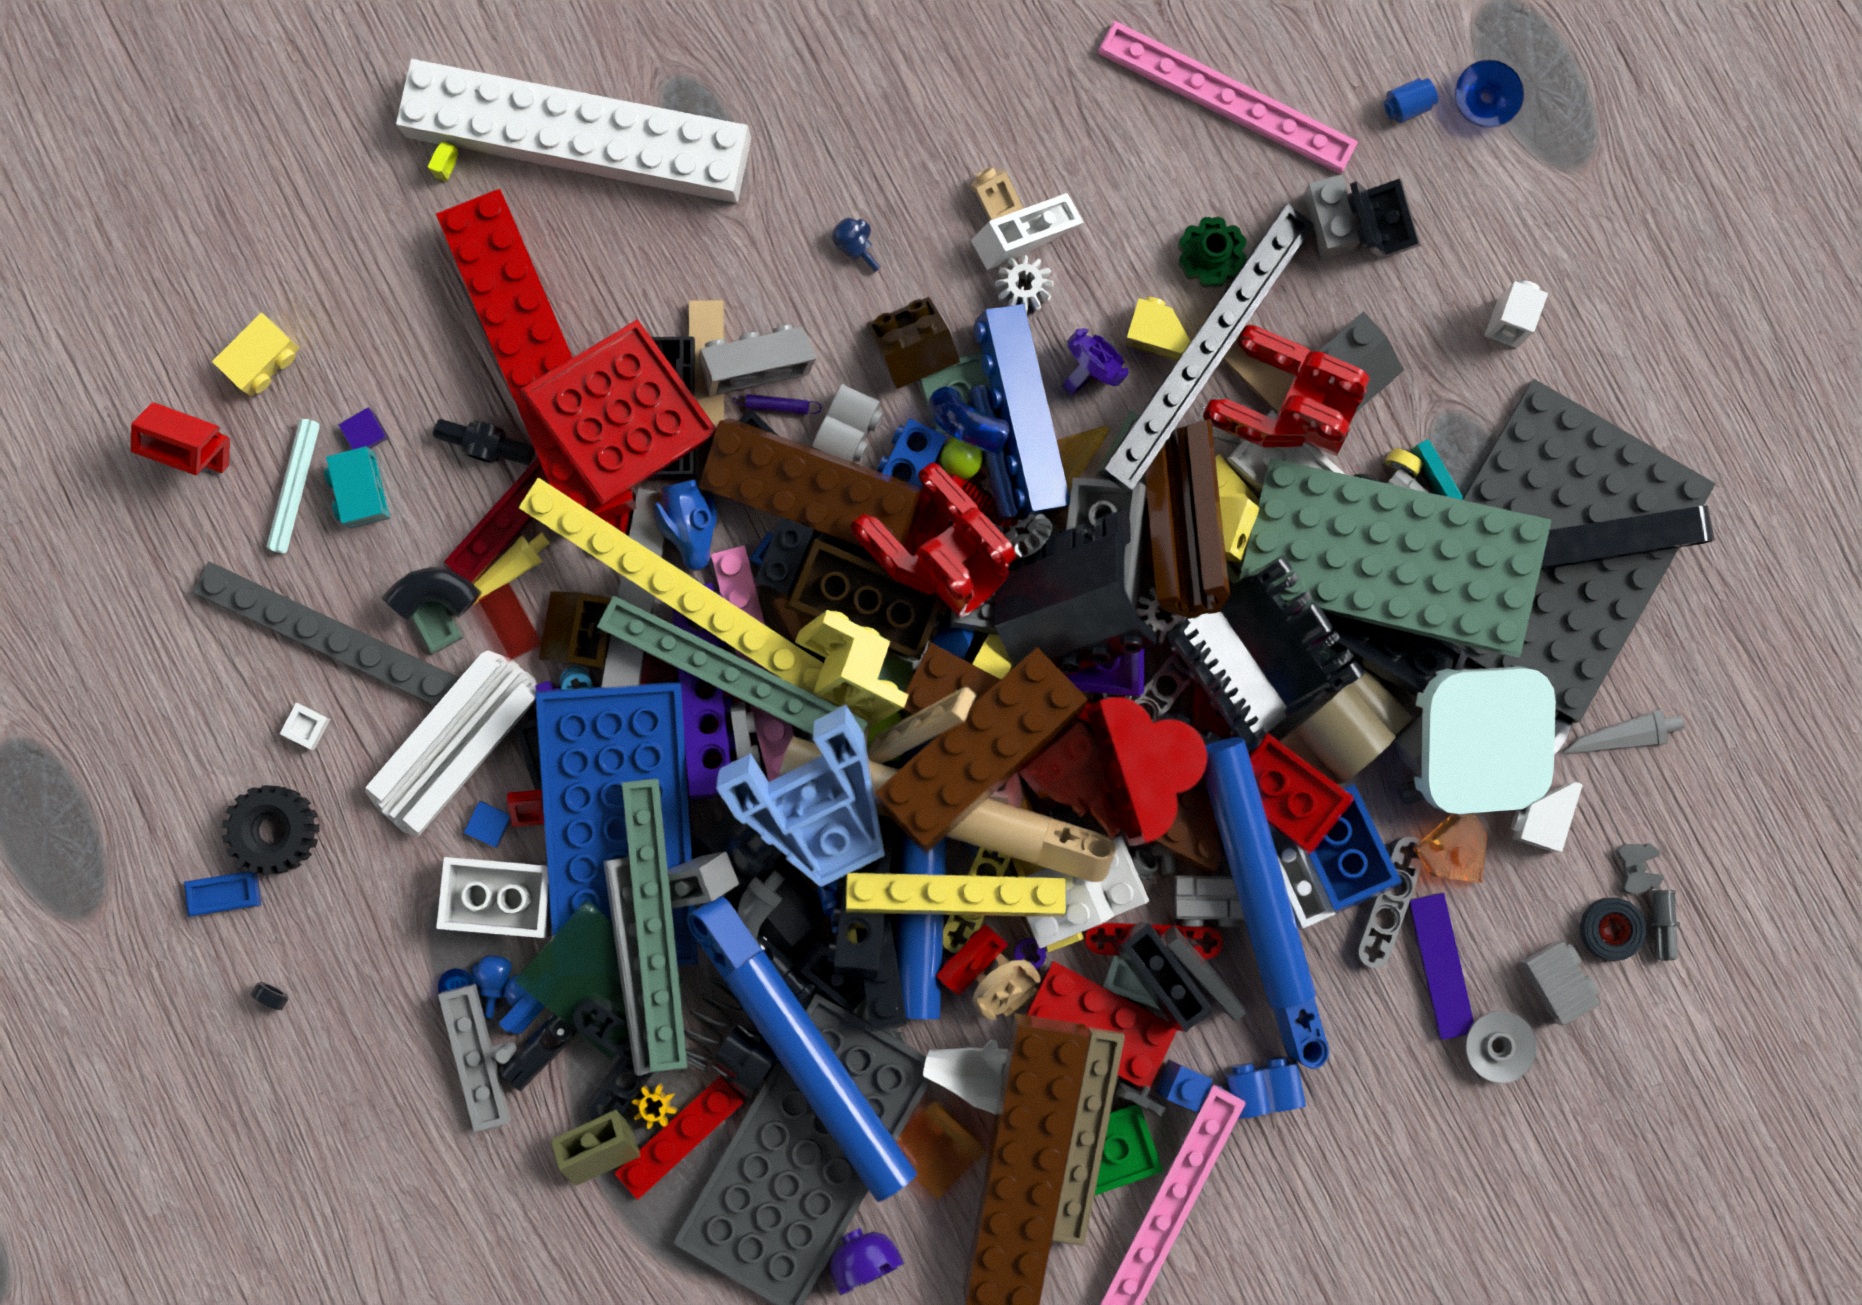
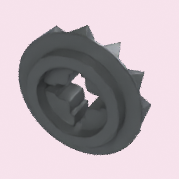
M1031 514L1025 520H1019L1015 526L1009 527V533L1004 536L1015 550V559L1030 556L1038 551L1050 536L1052 523L1043 514L1036 516Z

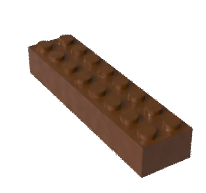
M1014 1014L963 1288L966 1305H1040L1090 1041V1034L1084 1024Z

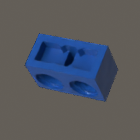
M909 418L905 426L901 424L898 426L891 441L895 447L890 457L883 456L877 471L892 476L897 468L906 467L912 472V476L907 482L923 488L918 473L930 462L937 464L940 458V451L947 442V436ZM913 437H923L927 441V446L923 451L914 452L908 448V443Z

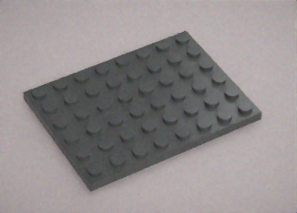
M1533 379L1530 381L1466 491L1463 500L1552 520L1550 530L1704 506L1716 483ZM1679 548L1540 570L1524 644L1519 658L1462 644H1453L1467 651L1469 654L1466 659L1483 669L1503 668L1514 665L1539 671L1548 678L1554 688L1555 711L1578 723L1584 716Z

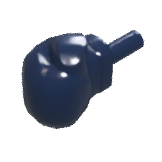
M845 218L832 231L831 238L833 243L848 257L850 256L853 261L861 256L868 266L876 272L881 266L867 251L872 246V243L868 240L871 233L870 225L863 219Z

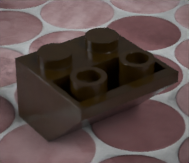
M930 297L914 300L906 307L892 313L881 314L875 320L866 323L896 389L960 362L949 328Z
M551 591L538 660L604 671L611 635L600 630L597 626L612 598L580 592Z

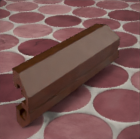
M1209 419L1174 429L1145 471L1157 601L1163 610L1189 619L1200 617V615L1220 612L1230 596L1212 421Z

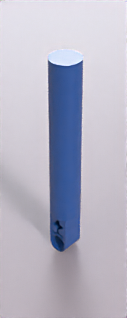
M937 736L902 753L901 768ZM899 827L897 874L945 875L947 836L925 855ZM896 913L895 952L906 1019H940L941 981L936 975L942 969L944 915Z
M1236 737L1216 741L1205 745L1207 763L1203 777L1269 1006L1274 1009L1287 1055L1307 1068L1316 1069L1327 1061L1329 1048L1314 998L1316 990L1244 738ZM1311 1042L1309 1052L1303 1056L1304 1046Z
M720 896L712 902L703 904L687 916V924L690 931L877 1202L886 1200L904 1188L917 1175L916 1170L731 904L724 897Z

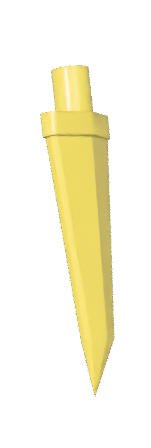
M541 532L530 542L523 535L517 539L516 543L474 583L482 594L473 605L534 566L537 567L542 563L543 560L538 553L551 543L546 535Z

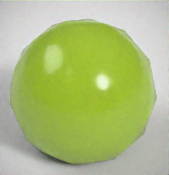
M953 437L944 444L940 451L941 467L947 474L956 475L961 479H970L979 471L983 463L982 449L975 440L969 437Z

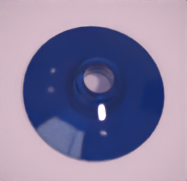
M1482 60L1471 64L1462 72L1455 86V101L1459 111L1468 121L1480 127L1493 128L1508 123L1517 115L1524 100V87L1519 75L1509 65L1497 60ZM1481 94H1489L1492 102L1487 103L1483 101Z

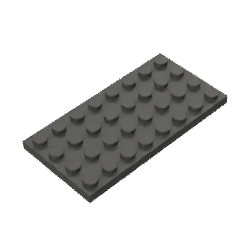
M816 993L806 1013L891 1136L897 1141L931 1082L930 1079L923 1076L927 1056L884 1030L871 1031L870 1022L853 1012L850 1013L844 1007L824 995ZM777 1060L673 1244L776 1305H803L866 1196L868 1188L779 1060Z

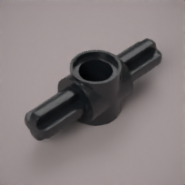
M438 419L433 429V437L435 439L462 446L464 455L483 462L494 464V461L497 462L500 458L520 464L530 465L534 458L535 448L532 445L506 438V433L502 428L486 422L474 420L468 426H464L444 419Z

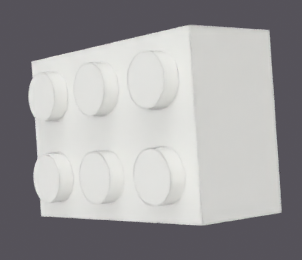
M444 857L436 929L537 938L551 937L552 924L547 865Z

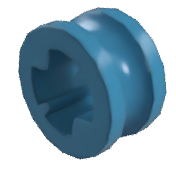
M569 667L560 675L559 683L561 690L574 689L571 680L578 678L581 688H593L590 675L583 667Z

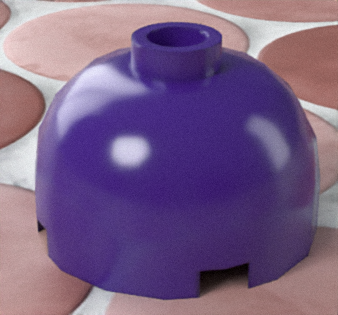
M859 1228L841 1237L844 1244L832 1256L831 1275L839 1295L842 1296L853 1291V1288L864 1286L894 1271L905 1263L898 1248L889 1237L879 1232L863 1234L862 1229Z

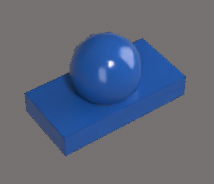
M546 970L537 981L530 975L522 973L508 979L504 987V996L513 1008L501 1020L499 1025L509 1033L522 1034L566 985L567 981L562 976L555 977V972Z

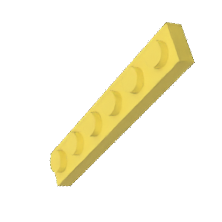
M847 873L846 912L1065 917V878Z

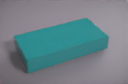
M1426 439L1410 450L1413 455L1421 459L1423 463L1421 471L1435 494L1463 500L1462 494L1430 440Z

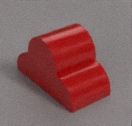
M1114 697L1101 700L1085 710L1129 846L1155 840L1164 835L1175 820L1177 814L1176 794L1188 790L1202 777L1207 763L1205 744L1198 732L1184 722L1162 720L1152 723L1151 718L1143 707L1130 699Z

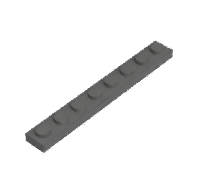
M209 561L193 593L434 705L440 702L460 678Z

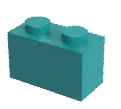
M365 446L326 456L328 467L324 468V475L329 488L334 490L336 500L332 501V509L337 521H341V524L351 529L391 519L374 451Z

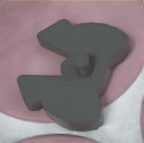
M1647 843L1644 846L1641 844H1625L1616 849L1617 855L1623 861L1622 865L1625 876L1622 884L1623 892L1643 893L1650 888H1659L1664 875L1645 873L1646 865L1643 863L1661 854L1651 843Z
M1119 1081L1116 1095L1130 1099L1147 1109L1150 1108L1159 1116H1162L1166 1106L1159 1099L1149 1094L1150 1087L1144 1085L1141 1092H1139L1129 1083Z

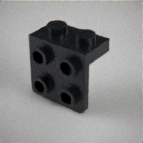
M1400 178L1368 190L1358 181L1350 183L1352 193L1347 194L1352 213H1357L1361 222V226H1358L1356 229L1362 247L1366 246L1369 253L1373 252L1380 259H1384L1421 246L1404 185Z

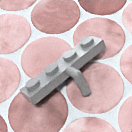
M476 984L439 993L443 1016L474 1132L509 1124L511 1118L496 1060L499 1063L508 1062L516 1052V1045L513 1042L491 1045Z

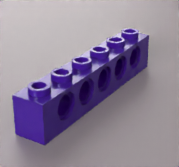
M712 583L703 584L716 593ZM672 608L674 626L721 649L727 648L725 641L705 628L702 630L692 629V620ZM678 669L679 682L681 683L690 797L693 801L722 798L716 788L719 769L732 763V752H736L734 731H729L728 717H731L733 699L732 696H726V692L716 688L711 698L700 699L697 697V692L701 686L708 683ZM713 718L719 721V727L714 733L704 734L701 732V725L706 719ZM711 753L722 755V763L716 769L704 767V760Z

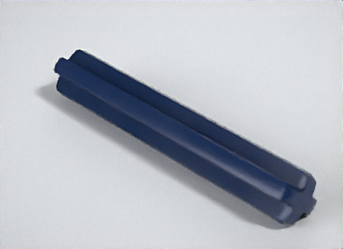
M986 385L974 386L969 390L968 394L998 517L1000 520L1012 519L1018 515V508L989 390Z

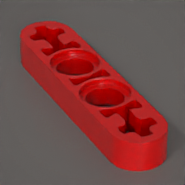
M1104 922L1085 931V944L1095 954L1120 955L1117 950H1114L1113 942H1104L1103 948H1097V943L1090 939L1091 935L1097 934L1098 928H1104V934L1116 936L1115 928H1122L1121 937L1137 923ZM1150 924L1160 938H1162L1164 932L1173 926ZM1174 925L1186 939V931H1192L1190 937L1192 939H1202L1204 933L1209 932V937L1216 941L1215 946L1209 947V952L1204 953L1203 947L1192 945L1204 959L1214 958L1222 950L1223 939L1216 929L1207 926Z

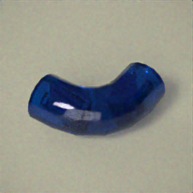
M942 387L932 393L929 399L930 412L942 430L955 439L975 448L994 454L1001 452L1008 435V421L990 416L970 407L963 401L958 390L952 387Z

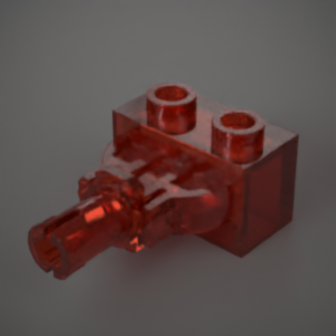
M1079 722L1071 726L1018 770V772L1040 799L1050 796L1062 805L1071 806L1079 817L1086 812L1090 813L1105 830L1108 837L1112 838L1120 832V829H1124L1128 823L1123 820L1107 800V793L1113 789L1105 780L1104 766L1098 756L1104 749L1086 727Z

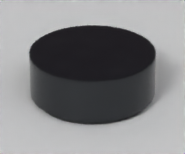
M264 982L256 983L250 994L260 1003L280 1011L284 1009L289 1000L286 993Z

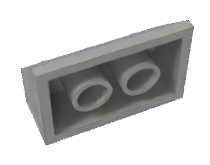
M792 325L776 327L772 330L771 334L759 336L758 332L746 333L738 337L739 341L726 343L724 339L713 340L706 343L705 348L700 349L699 361L708 396L809 375L816 360L814 350L803 327L793 329Z

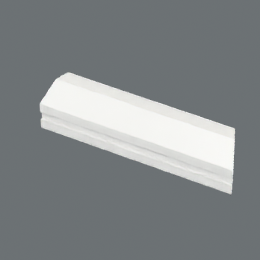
M488 650L481 653L365 787V793L378 811L393 822L402 832L418 838L536 701L535 685L537 684L535 678L519 667L520 665L513 659Z

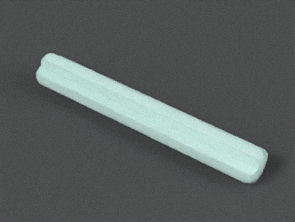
M300 419L267 542V549L273 552L286 553L289 546L320 427L313 420Z

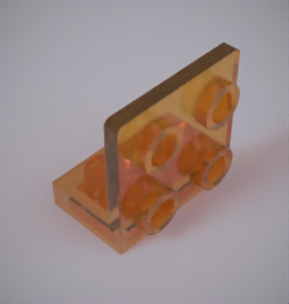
M934 1097L905 1128L896 1141L916 1170L917 1175L915 1179L936 1199L942 1197L974 1160L978 1162L987 1152L986 1145Z

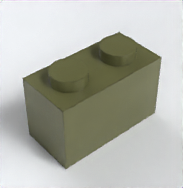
M617 1110L551 1139L559 1171L575 1186L640 1157L632 1126Z

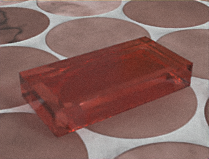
M510 583L478 599L510 660L514 661L541 646L542 640Z

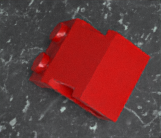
M152 402L131 423L130 452L195 476L204 467L223 473L229 466L230 438L219 432L221 428L218 425Z

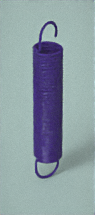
M746 394V397L737 396L733 398V403H735L734 400L736 398H746V409L753 410L760 409L807 415L810 402L817 403L820 406L818 412H810V414H817L822 409L820 403L815 401L808 402L806 399L799 400L758 394Z

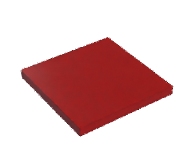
M638 319L520 390L524 400L601 507L712 439L717 430L716 426Z

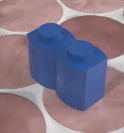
M1280 1056L1267 1059V1066L1254 1068L1253 1063H1242L1232 1066L1233 1072L1225 1073L1228 1092L1244 1100L1246 1103L1238 1119L1306 1107L1298 1063L1289 1061L1288 1056Z

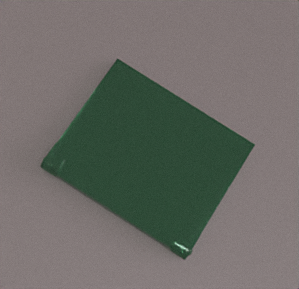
M585 900L518 974L514 981L612 1060L616 1054L581 1033L575 1027L572 1018L574 1004L585 997L598 999L626 1017L612 920L599 911L591 902ZM678 975V977H679V986H680L681 983H682V981H683V979ZM592 1009L589 1013L581 1012L583 1022L588 1018L593 1019L599 1024L600 1030L598 1032H600L603 1023L596 1018L595 1009ZM615 1026L610 1029L608 1038L614 1042L622 1041L626 1038L628 1030L623 1026Z

